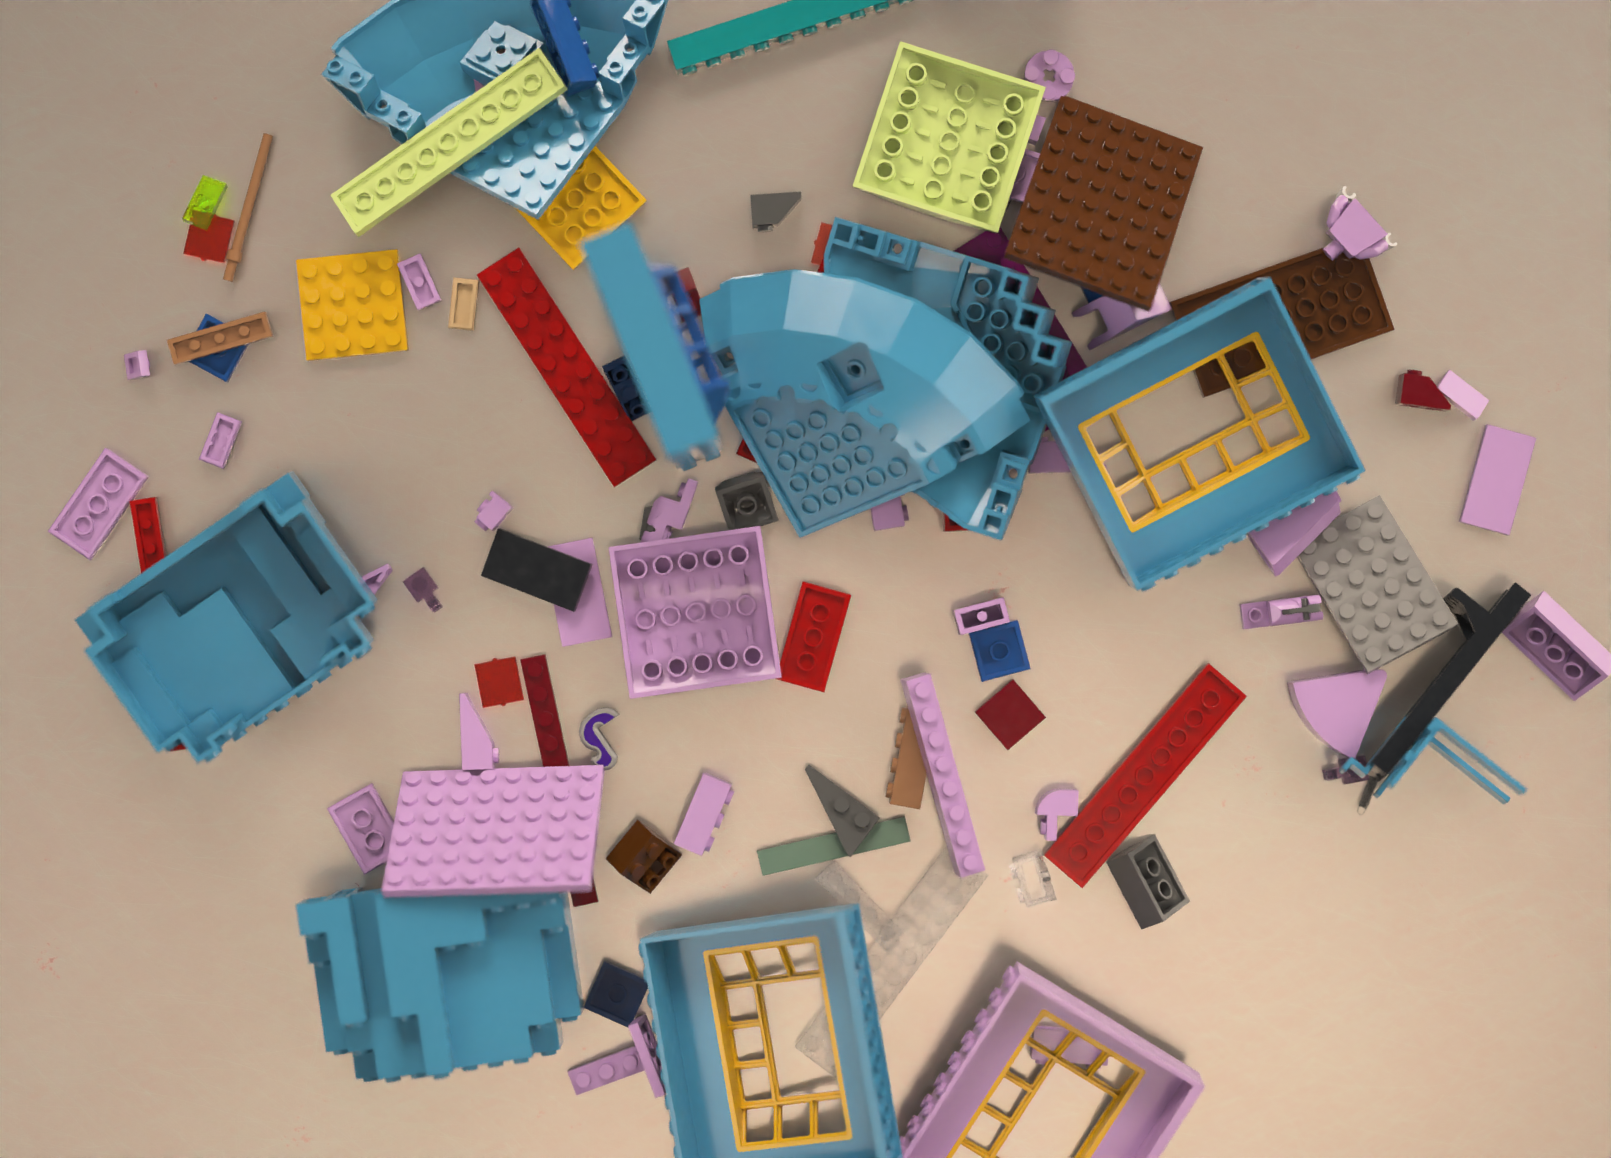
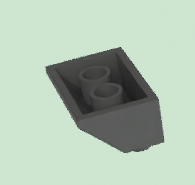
M1155 834L1121 851L1106 862L1141 930L1164 922L1190 902Z

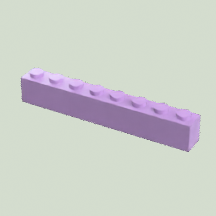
M924 672L900 679L954 873L962 878L985 871L931 674Z

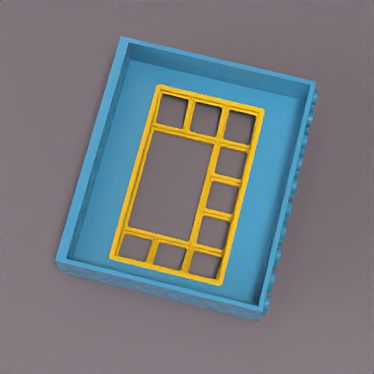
M1259 277L1033 396L1128 585L1137 591L1141 589L1143 592L1151 589L1156 585L1155 581L1163 577L1165 580L1174 577L1179 573L1178 569L1184 566L1189 568L1200 563V558L1209 553L1212 556L1224 550L1223 546L1232 541L1235 544L1244 540L1247 537L1246 533L1252 530L1258 532L1267 528L1269 521L1275 518L1281 520L1292 514V509L1298 506L1304 508L1315 502V497L1321 494L1323 496L1332 494L1338 490L1336 486L1344 482L1350 484L1360 478L1359 474L1366 471L1270 277ZM1253 341L1266 368L1237 380L1224 354ZM1216 358L1245 418L1146 470L1117 414V410ZM1270 375L1283 401L1253 413L1241 388ZM1287 409L1299 435L1270 447L1258 421ZM1109 415L1121 441L1099 455L1086 428ZM1250 426L1262 451L1234 466L1222 440ZM1214 444L1226 467V471L1198 484L1186 459ZM1126 449L1138 474L1118 488H1115L1103 463L1121 450ZM1178 463L1190 485V490L1162 503L1151 481V477ZM1143 482L1155 508L1133 522L1121 500V495Z
M859 903L660 930L640 939L639 954L644 961L643 978L645 983L648 984L649 994L647 1001L653 1013L652 1030L656 1034L658 1042L656 1054L658 1059L661 1060L662 1070L660 1076L666 1089L665 1106L670 1112L669 1129L671 1135L674 1136L675 1158H903ZM814 943L819 969L797 972L787 946ZM778 948L787 973L760 976L751 951ZM742 953L751 978L725 981L715 956ZM820 977L839 1090L782 1097L762 985ZM753 987L758 1018L732 1021L727 990ZM760 1027L765 1058L739 1061L733 1030ZM766 1067L772 1098L746 1101L740 1070ZM841 1099L846 1131L819 1134L818 1102ZM809 1103L810 1134L808 1136L783 1139L782 1107L784 1105ZM773 1107L774 1138L767 1141L747 1143V1110Z

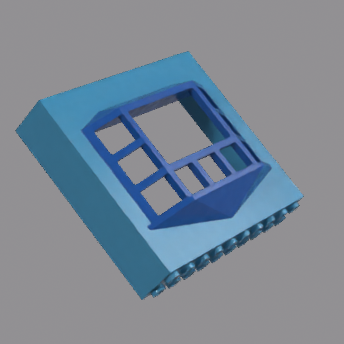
M631 222L580 242L667 457L677 469L681 468L683 471L696 467V461L703 458L708 462L720 457L719 452L724 449L715 424L731 395L728 380H722L675 266L647 263ZM674 294L678 306L672 307L668 297ZM682 314L685 322L679 325L675 316ZM689 330L694 342L693 344H686L682 334L684 331ZM698 352L699 358L693 361L691 353ZM701 365L704 366L709 378L708 382H702L697 368Z

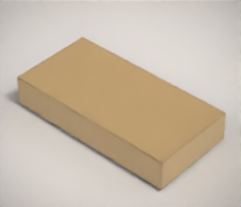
M453 277L449 329L474 331L479 280Z

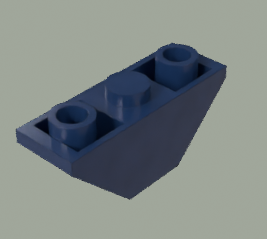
M624 355L603 365L602 368L626 415L629 416L631 421L648 414L649 410L626 356Z

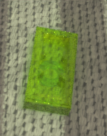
M203 175L182 217L183 222L207 230L228 188L227 184Z

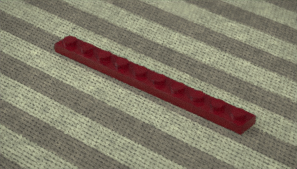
M546 654L521 659L520 662L543 767L570 766ZM594 876L591 891L570 892L573 907L599 902Z

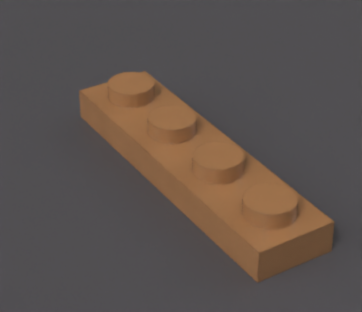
M261 312L168 339L167 343L173 363L178 365L274 336L267 313Z

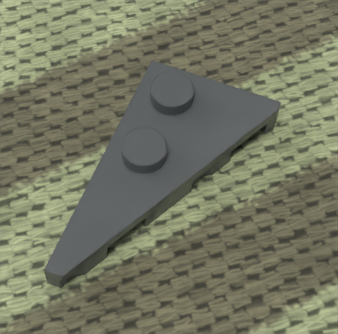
M808 765L805 771L847 855L851 857L880 817Z

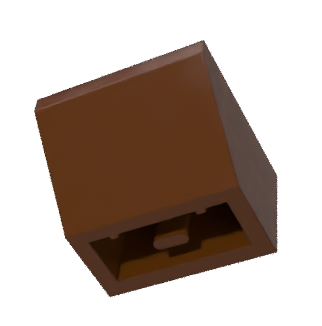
M637 820L606 857V860L622 876L651 894L682 854L655 831Z

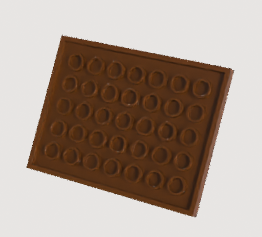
M1066 95L1061 96L1003 258L1150 312L1203 147Z

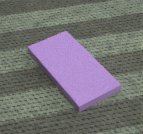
M1488 424L1485 426L1459 522L1510 535L1534 449L1535 437Z
M105 448L48 532L87 559L92 560L129 507L130 501L135 498L149 476L108 448Z
M593 538L548 546L593 564L576 611L573 612L554 604L562 647L612 637Z

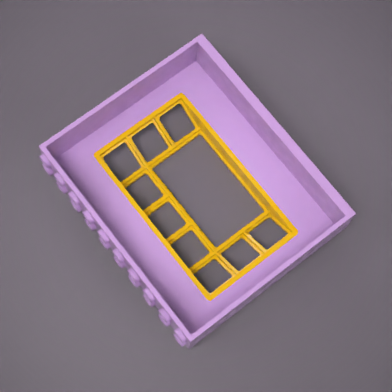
M1016 962L1013 967L1009 966L1002 977L1004 982L1001 987H996L992 991L988 999L990 1004L986 1010L982 1008L975 1019L977 1024L972 1031L968 1030L961 1041L963 1046L959 1052L954 1051L947 1063L949 1068L945 1074L941 1072L934 1083L936 1088L931 1095L927 1094L920 1105L922 1110L918 1116L913 1115L908 1122L907 1128L909 1130L906 1135L899 1137L903 1158H952L960 1144L982 1158H999L996 1154L1053 1066L1058 1063L1113 1097L1074 1158H1159L1205 1086L1199 1072L1021 963ZM1044 1017L1049 1018L1069 1031L1054 1051L1030 1037ZM1076 1037H1080L1102 1051L1087 1069H1083L1061 1056ZM1025 1044L1049 1058L1033 1083H1029L1009 1071V1068ZM1108 1057H1113L1134 1070L1119 1089H1115L1094 1076V1073ZM1003 1078L1027 1091L1010 1117L987 1104ZM982 1111L1005 1125L989 1150L966 1138V1135Z

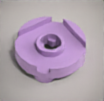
M1052 49L1035 54L1028 61L1024 72L1025 81L1046 87L1042 101H1058L1061 96L1068 94L1075 79L1074 68L1070 60L1064 54ZM1045 70L1055 73L1053 76L1054 82L1050 80L1045 82L1043 80Z

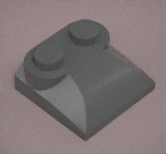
M750 472L725 480L715 487L728 530L755 526L761 527L779 521L763 472Z

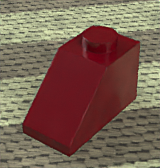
M1407 370V373L1399 375L1395 405L1442 412L1451 410V404L1429 376H1422V371Z

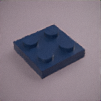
M604 960L583 1008L628 1028L636 1016L648 989V984L645 983L643 977Z

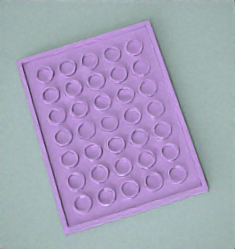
M584 765L403 772L382 887L383 896L415 897L591 891L605 774L604 766Z

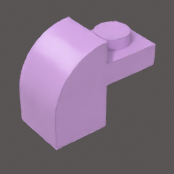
M1053 789L1039 799L1035 813L1037 815H1045V819L1040 820V834H1044L1046 841H1057V815L1078 816L1079 791L1077 789Z

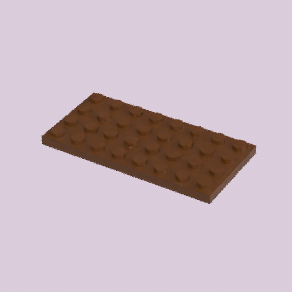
M1324 248L1170 302L1175 321L1259 277H1270L1310 359L1395 330L1370 259L1359 260L1355 257L1349 259L1342 252L1332 261L1323 252ZM1253 341L1224 354L1237 380L1266 368ZM1216 358L1193 370L1203 398L1231 388Z

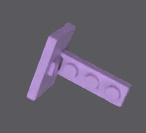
M646 1013L637 1016L628 1026L635 1046L568 1070V1075L576 1095L644 1070L655 1098L666 1094L665 1085L662 1083L660 1076L662 1070L661 1060L658 1059L656 1054L657 1042Z

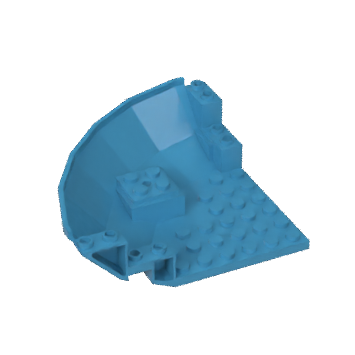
M391 0L334 43L331 49L336 56L328 62L326 69L321 75L368 120L373 119L388 127L392 138L402 145L476 93L474 79L485 86L538 48L544 53L555 71L556 69L530 6V0ZM570 0L571 7H569L571 15L576 16L579 21L580 31L578 32L581 40L585 39L589 46V60L591 64L595 63L598 69L599 78H597L596 86L568 97L564 92L450 172V174L539 220L625 107L637 83L635 70L646 55L650 56L654 48L668 0ZM501 49H506L502 54L497 53Z
M792 269L732 277L723 281L720 284L719 290L699 299L705 341L723 375L721 379L728 380L731 395L725 404L726 409L799 538L930 484L953 471L959 462L977 454L985 453L1030 421L1025 407L1019 399L1024 395V391L1019 382L972 333L912 297L856 277ZM727 352L732 353L734 359L729 358ZM852 365H858L861 371H853ZM962 440H968L970 445H964Z

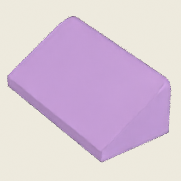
M1448 370L1437 384L1438 389L1448 402L1473 421L1478 419L1489 402L1487 398L1451 370Z

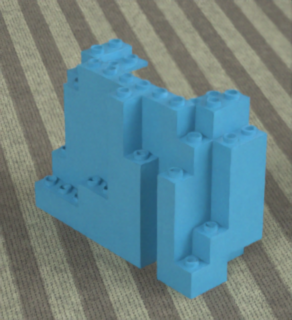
M294 471L287 473L267 488L259 490L239 504L238 508L117 591L99 600L89 607L88 611L75 619V622L92 644L84 649L85 653L157 753L163 749L169 752L183 742L197 763L202 760L208 763L223 751L221 747L231 738L234 742L247 734L245 729L251 724L257 727L268 719L267 713L273 709L279 712L290 703L287 700L296 694L299 698L311 690L313 687L312 682L317 680L318 683H321L332 675L330 673L331 669L337 665L341 669L353 661L352 657L354 655L359 659L372 649L370 644L374 641V638L360 619L375 609L373 604L378 599L325 526L326 521L309 497L311 495Z
M363 887L338 890L330 896L304 899L296 904L300 936L305 935L309 964H314L326 1052L333 1051L334 1055L352 1052L356 1079L363 1078L364 1082L385 1079L387 1083L401 1080V1076L411 1075V1079L432 1075L434 1079H443L449 1077V1073H452L455 1068H462V1071H472L478 1069L477 1065L488 1064V1067L492 1068L502 1066L503 1061L513 1060L514 1064L529 1062V1058L533 1057L534 1053L541 1052V1056L554 1055L556 1050H560L564 1042L560 1018H562V1022L577 1020V1017L584 1010L568 892L384 897L382 888L363 891Z

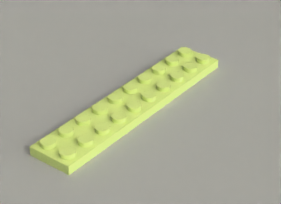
M538 48L330 196L353 232L360 237L568 89L544 53Z

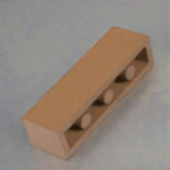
M907 706V708L901 709L899 723H904L902 733L897 732L895 748H899L898 757L892 758L890 772L894 773L893 783L888 782L885 797L890 798L889 803L892 805L920 810L927 773Z

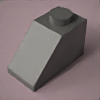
M801 192L750 195L753 228H758V232L773 231V227H778L801 201Z

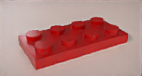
M802 582L780 661L782 678L775 679L825 692L851 599L850 594Z

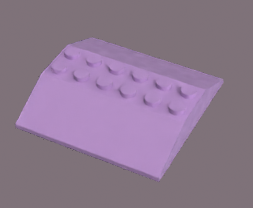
M760 526L609 547L630 699L782 678Z

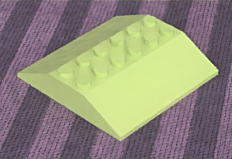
M900 41L853 187L899 206L933 217L998 233L1046 87Z

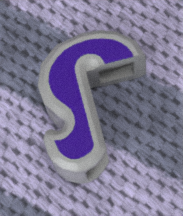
M600 708L591 712L581 722L579 729L580 740L584 746L597 752V756L591 758L592 764L603 765L604 771L612 769L618 758L599 729L619 715L612 708Z

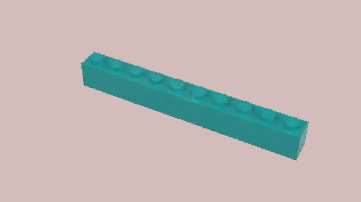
M791 0L669 40L667 44L677 75L683 73V76L696 73L699 67L707 65V68H712L720 65L723 59L731 57V60L740 59L746 56L745 52L754 49L755 52H761L770 48L769 44L778 41L779 44H785L793 41V36L802 33L804 37L817 33L818 28L827 26L828 29L841 25L842 20L851 18L852 21L865 17L867 12L873 10L876 13L888 10L891 4L899 2L900 5H904L913 0Z

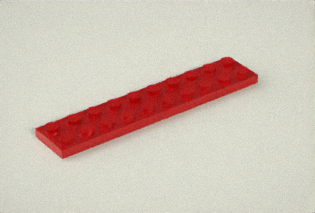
M518 247L478 273L477 277L614 488L657 461L520 248Z
M1207 663L1083 807L1078 816L1058 836L1057 841H1054L1043 855L1083 888L1247 696L1212 665Z

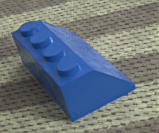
M530 0V6L557 74L568 89L565 91L566 96L568 97L595 87L598 81L597 78H599L596 64H591L589 60V46L585 39L581 40L578 32L580 31L579 21L576 16L571 15L569 7H571L570 0Z

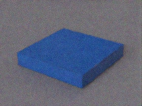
M205 314L197 331L223 324V322ZM249 344L188 362L228 383Z
M1018 620L969 633L981 682L1031 669Z

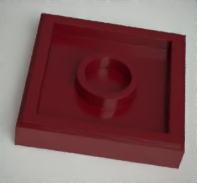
M1014 679L975 711L977 716L1007 750L1046 718Z

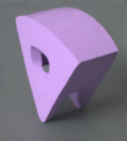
M1159 283L1150 312L1102 296L1073 311L1072 315L1073 317H1081L1099 309L1108 330L1091 340L1087 345L1088 349L1091 350L1170 311L1172 307Z
M1382 669L1375 670L1370 674H1367L1365 670H1358L1287 682L1294 708L1307 729L1327 747L1348 758L1353 757L1355 759L1385 684L1387 673Z

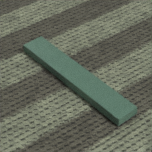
M905 816L877 822L853 855L911 842ZM836 832L757 850L763 876L848 856Z

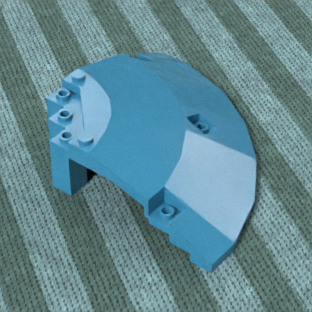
M835 217L824 253V273L856 277L917 299L972 333L1019 382L1023 389L1024 395L1019 399L1030 418L1028 423L985 453L977 454L959 462L953 471L930 484L912 491L928 501L930 505L948 515L950 519L963 528L1003 540L1023 490L1022 487L1028 467L1034 462L1047 426L1033 396L1062 381L1066 370L1065 364L1072 345L1071 341L1049 335L1056 310L1032 303L1039 281L1038 277ZM896 244L902 246V251L899 254L894 251ZM852 365L853 371H861L858 365ZM962 440L964 445H970L968 440ZM1011 469L1017 470L1018 475L1016 478L1010 477L1009 471Z

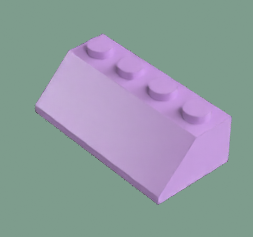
M1545 591L1528 602L1502 631L1518 649L1573 701L1602 682L1611 673V654Z

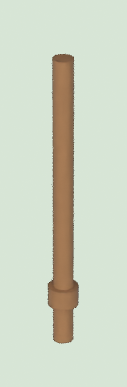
M263 133L233 244L227 252L226 260L228 262L223 280L233 282L237 264L241 263L243 253H241L273 140V136Z

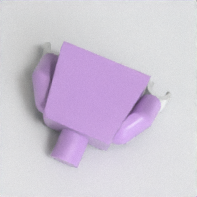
M1344 186L1337 193L1336 200L1331 205L1326 223L1329 229L1326 231V234L1332 241L1323 249L1326 256L1333 261L1343 252L1349 259L1355 257L1362 260L1377 257L1395 247L1397 242L1391 244L1388 241V236L1391 233H1386L1356 198L1353 199L1356 196L1355 193L1351 196L1346 195L1345 189L1347 187Z

